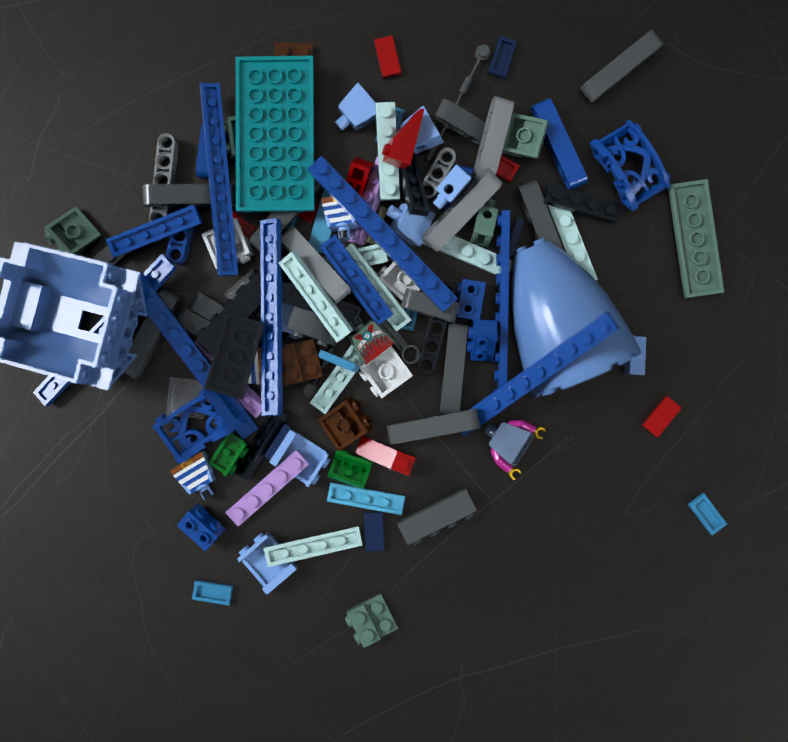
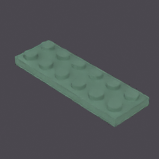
M708 179L670 184L671 187L668 191L684 299L724 293Z

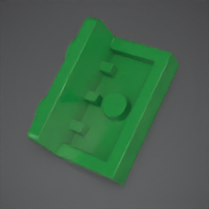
M231 432L225 436L208 464L222 472V475L225 477L229 474L233 475L239 466L236 464L240 457L243 459L249 451L247 448L249 443Z
M336 450L327 477L364 489L373 463L369 462L367 458L355 457L347 451Z

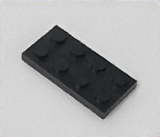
M226 312L204 389L243 400L265 323Z

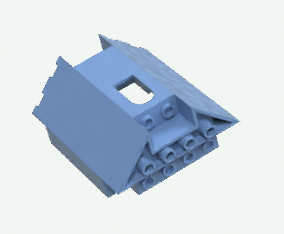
M19 242L14 243L10 260L0 258V278L5 279L0 295V362L70 382L87 384L108 390L137 356L136 354L129 353V349L133 343L132 337L134 329L138 324V315L148 317L139 272ZM84 311L106 316L101 335L79 329Z

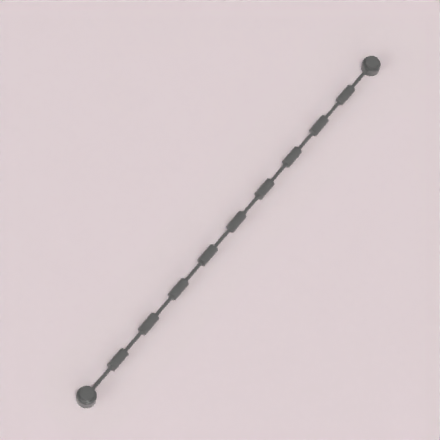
M482 44L476 48L475 57L477 62L470 76L465 78L455 104L458 105L462 96L466 95L479 62H485L489 59L491 50L487 45ZM443 124L441 125L443 127L440 133L441 137L445 129H448V127ZM438 146L429 149L424 159L426 162L420 172L421 176L428 162H432L439 148ZM334 346L328 347L326 352L333 355L335 352L333 350ZM323 359L321 360V363H322L321 368H322V370H323L324 366H325V365L327 366L328 363H329L328 361L323 360ZM318 378L314 379L313 383L304 385L303 394L305 397L313 398L318 391V387L315 385Z

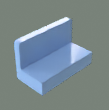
M633 335L641 350V354L636 357L632 356L631 360L624 363V374L645 375L646 337Z

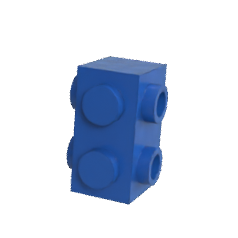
M463 279L461 283H458L456 294L459 295L458 303H460L457 319L473 321V319L480 320L485 282ZM467 289H472L473 293H469ZM464 307H468L470 312H465Z
M473 319V326L469 327L468 339H471V341H467V352H470V360L493 361L497 340V321Z
M198 503L187 512L177 525L204 551L226 530L218 520Z

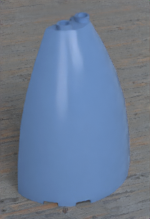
M544 238L534 241V246L528 249L526 246L515 250L516 255L513 260L511 310L514 336L523 371L605 312L609 311L620 329L531 390L533 398L539 397L540 394L545 396L557 391V387L563 390L611 370L613 368L612 365L615 363L616 366L622 365L631 360L632 356L636 357L641 354V350L627 323L604 289L570 255L552 241H545Z

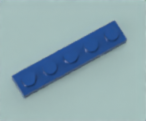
M194 204L106 239L112 256L117 257L203 222Z
M336 234L319 246L377 325L394 314Z

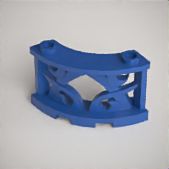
M627 120L625 125L600 140L594 139L590 142L594 158L603 166L607 173L612 172L613 177L616 179L613 183L619 193L621 202L631 211L639 208L638 205L663 189L671 187L669 172L665 170L657 152L643 134L639 124H634L631 120ZM629 134V136L633 140L629 141L627 140V137H625L623 140V144L621 145L619 139ZM625 151L643 156L641 175L630 170L622 171L621 166L626 159ZM620 153L621 159L616 161L613 156H618ZM652 175H655L658 183L648 188L645 180L648 183H653ZM628 176L635 178L632 180V183H629L627 180ZM640 188H642L643 192L635 196V194L640 190Z
M203 388L198 392L199 395L167 416L164 413L155 419L156 423L152 425V428L156 430L174 455V459L178 464L187 461L206 447L204 443L215 442L229 435L243 424L239 417L235 418L217 392ZM183 411L181 419L176 416ZM191 412H199L210 416L206 422L207 435L199 429L187 430V422ZM213 418L215 419L213 423H215L217 427H213L211 425V421ZM167 423H173L174 428H170L168 431H178V434L169 438L162 427ZM195 434L197 436V440L193 441L191 439L192 435L188 438L187 435ZM179 440L181 453L172 441Z

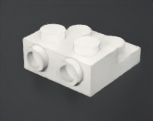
M234 218L237 263L245 264L251 261L250 257L255 254L248 238L243 233L238 219ZM213 229L203 233L202 237L217 269Z
M390 259L393 263L388 268L384 266L378 275L388 289L402 301L406 288L417 291L420 288Z
M392 346L368 364L361 365V371L359 372L365 382L369 380L372 384L370 389L376 398L379 395L383 398L413 376Z

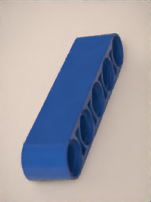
M548 98L531 106L532 114L535 118L545 119L549 122L544 140L566 187L573 190L588 183L585 170L552 100Z

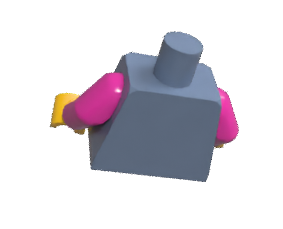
M510 420L508 423L502 422L499 428L489 424L485 430V434L492 438L489 446L492 448L491 454L495 463L505 472H508L513 480H516L512 476L514 471H518L521 474L516 465L533 438L543 439L538 436V431L546 432L544 428H536L535 425L524 420Z

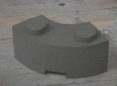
M294 306L286 328L293 332V336L302 339L304 336L317 340L316 344L327 347L328 344L335 346V339L315 313Z

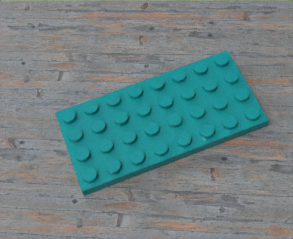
M236 57V212H315V178L307 171L314 163V57Z

